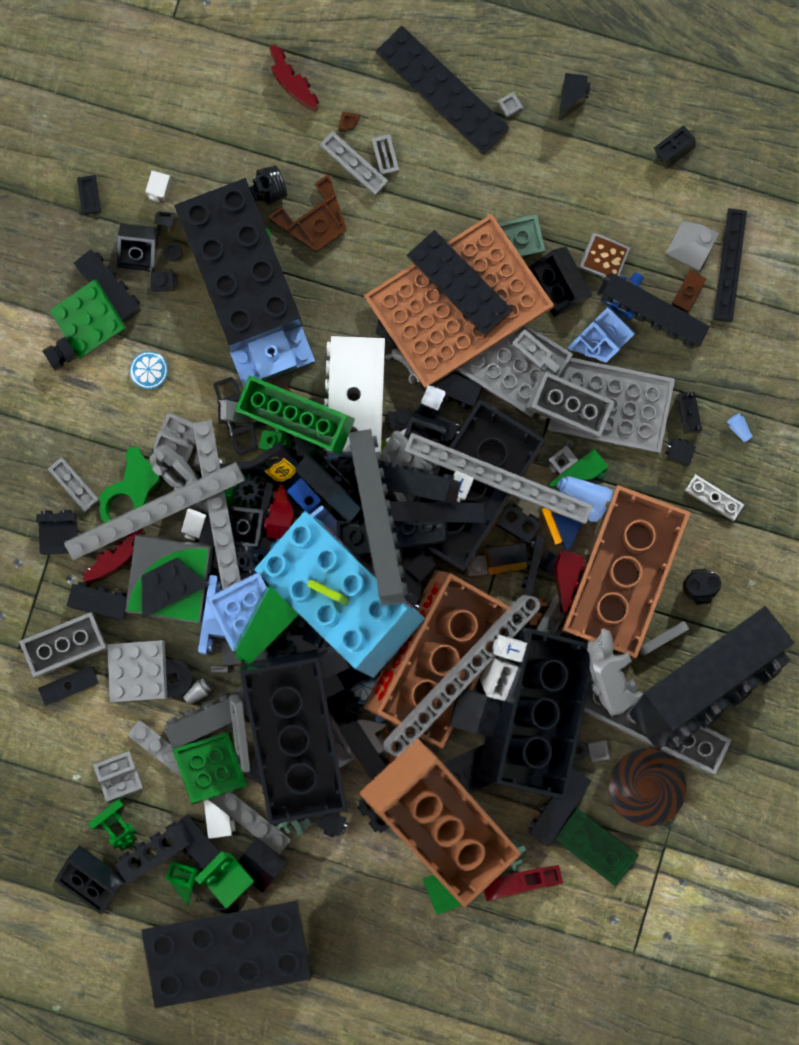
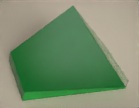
M171 861L165 880L170 882L186 905L189 906L196 884L195 878L200 870Z

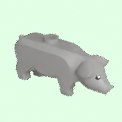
M161 445L159 448L154 449L153 454L149 457L153 471L157 475H162L164 480L173 487V490H177L200 479V476L190 465L167 445ZM206 499L192 505L193 510L200 513L203 511L209 515Z
M601 629L600 636L594 642L588 641L587 647L590 654V672L594 681L592 688L597 696L599 695L602 705L609 711V714L611 716L619 715L629 707L635 706L643 694L641 691L635 693L638 689L634 680L631 679L627 682L621 671L627 664L631 663L629 654L626 652L625 654L614 656L611 632L607 629Z

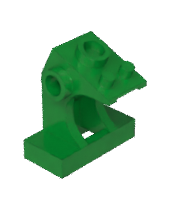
M118 799L88 822V825L91 829H96L99 825H102L111 837L109 839L111 845L115 849L118 847L123 851L132 847L138 839L134 835L137 831L132 824L129 823L127 825L118 813L125 806ZM117 821L125 829L118 836L110 828Z

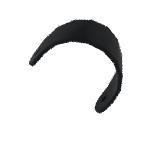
M248 889L230 908H215L203 899L200 900L219 913L236 912L244 906L248 898Z

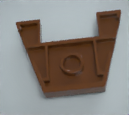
M329 174L314 184L325 201L298 220L293 222L283 207L268 216L273 223L316 253L347 231Z

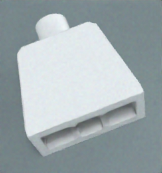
M494 657L484 668L480 678L486 695L505 701L518 666L508 660Z

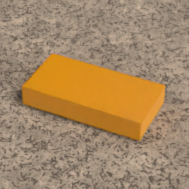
M543 508L541 509L542 516L554 546H558L562 543V538L551 511Z

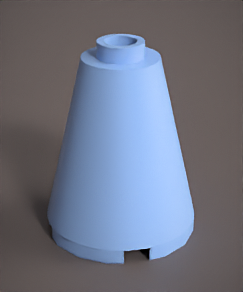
M570 476L561 478L557 484L558 492L593 505L588 517V521L592 523L593 521L597 522L607 510V507H605L606 502H610L613 493L608 487Z

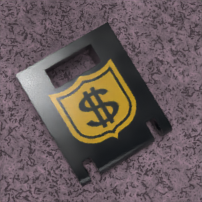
M279 442L252 460L251 468L279 489L280 484L288 487L301 478L295 469L302 459ZM275 455L279 457L278 459H276L275 461L266 466V461H268Z

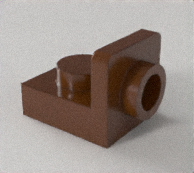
M538 599L540 603L539 608H549V603L545 602V599ZM537 611L528 621V627H536L537 622H541V611Z

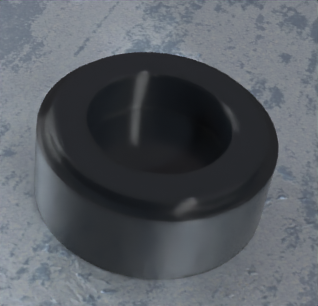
M176 242L166 244L163 249L165 258L170 262L180 260L183 255L181 246Z

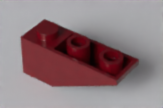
M280 484L278 491L274 492V504H270L269 518L266 517L264 529H267V537L281 539L294 524V512L283 484Z
M566 550L559 551L554 566L560 612L563 613L567 612V609L570 610L574 600L571 598L573 591H577L580 583L577 580L579 573H583L586 562H583L585 557Z

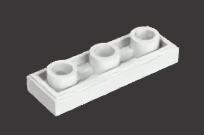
M696 474L685 492L732 521L736 519L744 504ZM712 495H717L718 500L714 501Z

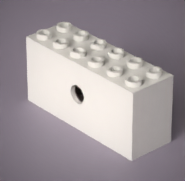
M331 336V342H327V356L330 357V361L326 360V375H329V379L325 381L326 394H329V398H325V406L355 418L350 433L371 429L372 436H377L378 447L375 448V451L380 452L381 455L385 338ZM356 393L360 395V398L357 401H351L348 399V396ZM349 436L341 454L323 448L329 455H349L352 457Z

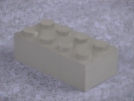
M545 371L539 373L526 409L596 438L601 437L615 401Z
M92 612L19 641L31 673L36 679L108 650Z

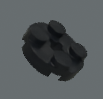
M172 659L166 661L168 698L182 697L192 686V672L180 660ZM174 673L177 674L178 682L170 684L168 676H173Z

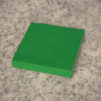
M433 874L422 879L437 915L461 905Z

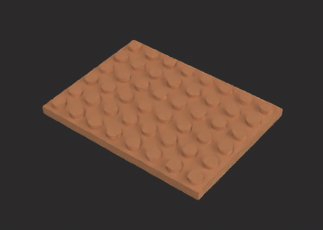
M492 214L447 242L513 310L485 337L414 264L364 295V298L425 390L428 385H434L554 308V304Z

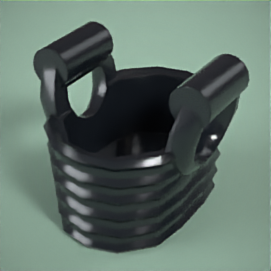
M276 165L256 171V178L252 179L254 184L249 187L255 201L265 200L267 204H271L287 197L285 182ZM261 192H262V193H265V194H264L263 196H261V197H260L259 194H258V193H261Z
M706 568L691 570L690 574L683 581L685 595L694 600L696 605L711 603L713 597L717 595L721 588L720 577L714 572H709Z

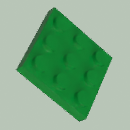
M97 280L91 281L49 310L78 359H82L126 329Z
M228 732L172 750L191 805L246 788L247 786Z

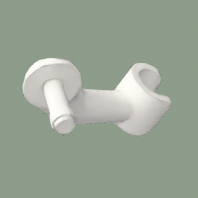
M393 349L392 354L386 355L385 358L390 359L393 357L404 364L410 373L409 382L415 384L417 376L398 349Z

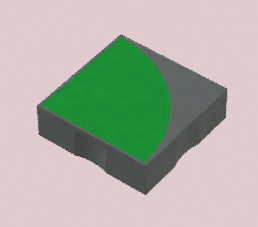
M145 534L136 535L125 612L142 615V575L175 558L180 559L188 568L194 570L198 576L209 582L213 568L215 546L196 542H177L168 538ZM208 586L148 616L201 624L203 623Z

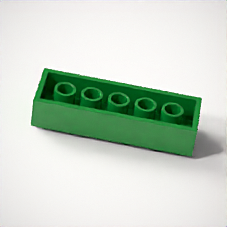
M250 375L235 411L338 454L342 453L349 436L348 433H350L355 418Z

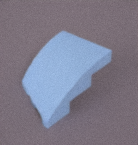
M608 306L567 348L571 351L582 353L585 356L607 362L635 332Z

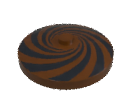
M649 748L635 750L622 757L611 772L608 786L609 796L616 811L627 821L640 826H656L673 818L684 803L687 789L685 775L676 760L665 752Z

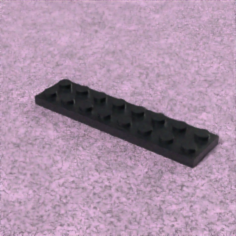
M402 25L376 50V54L482 155L510 129L503 120Z

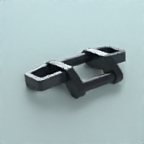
M233 377L217 381L213 384L219 407H221L222 400L239 401L242 392ZM232 382L237 394L222 399L219 386ZM256 420L257 422L236 428L234 422L226 421L229 430L227 433L229 438L232 439L236 453L241 455L257 449L254 430L267 427L268 424ZM251 432L252 446L240 450L235 436Z

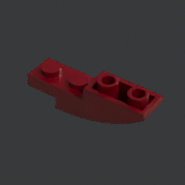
M276 44L269 47L270 54L276 65L271 67L272 73L282 88L299 104L313 112L318 111L317 104H319V100L315 93L311 94L308 89L311 86L307 78H303L300 73L295 75L291 64L287 65L284 60L286 55L282 48L278 49Z
M141 528L126 535V540L123 543H118L115 547L114 554L108 550L105 553L101 552L96 558L97 562L94 566L88 567L84 572L83 580L87 584L101 581L132 561L135 536L146 534L144 529Z
M559 864L496 878L484 889L486 902L562 885L563 880Z

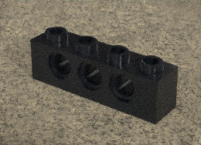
M174 821L165 827L166 832L163 834L157 832L149 837L151 840L149 843L145 844L143 841L134 847L135 852L130 854L128 851L119 857L120 861L115 866L127 884L195 841L183 821L179 824H176ZM166 837L171 838L172 845L167 843ZM151 847L156 849L157 855L151 852ZM136 857L141 859V865L136 862Z

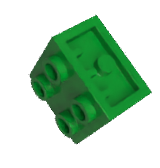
M223 851L195 878L200 885L207 886L225 908H230L254 883V880L233 855Z

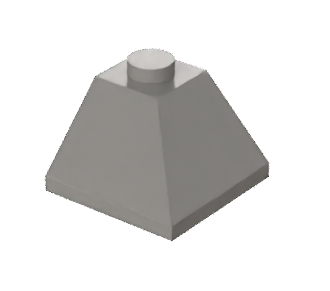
M682 221L666 255L700 271L719 233L700 224Z

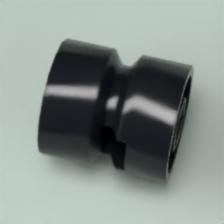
M65 337L56 341L55 346L50 345L42 350L54 371L62 368L64 362L70 363L78 358Z

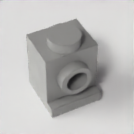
M566 445L548 459V468L554 475L557 473L560 476L578 462V459ZM563 460L565 465L559 466L558 461Z

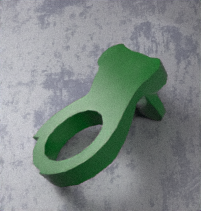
M130 447L126 452L127 464L124 480L107 487L98 498V501H101L99 511L104 523L112 520L109 509L112 501L118 496H130L133 501L134 510L147 503L151 490L158 491L160 488L157 485L161 482L162 476L157 475L153 471L150 462L143 456L138 447Z

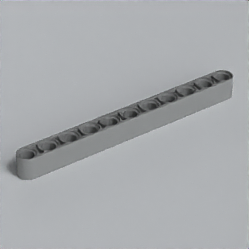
M520 596L386 738L383 745L384 750L398 757L418 739L496 656L493 654V645L498 638L500 629L504 628L503 636L513 638L539 610V600L533 596ZM530 600L531 606L527 609L525 605ZM517 614L518 619L513 623L512 618ZM490 642L491 649L486 651V645ZM477 656L478 663L473 665V658ZM464 670L465 676L460 680L459 673ZM451 685V692L447 694L446 687ZM437 699L438 705L433 708L432 702ZM424 713L425 719L419 722L420 714ZM410 727L411 734L406 737L405 731ZM397 742L398 748L392 751L393 743Z

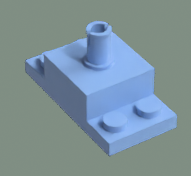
M302 326L287 332L281 330L247 343V347L230 353L243 387H245L249 375L267 381V379H273L315 362Z
M210 575V585L208 586L206 598L222 591L221 581L218 576ZM206 600L198 652L201 655L208 656L209 651L212 652L214 640L211 637L226 638Z

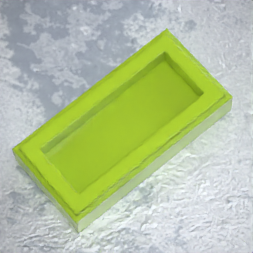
M312 579L307 584L308 587L344 605H347L349 601L346 596Z

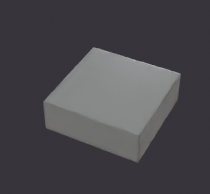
M514 91L497 101L507 118L523 109Z
M607 740L587 744L591 763L610 760Z

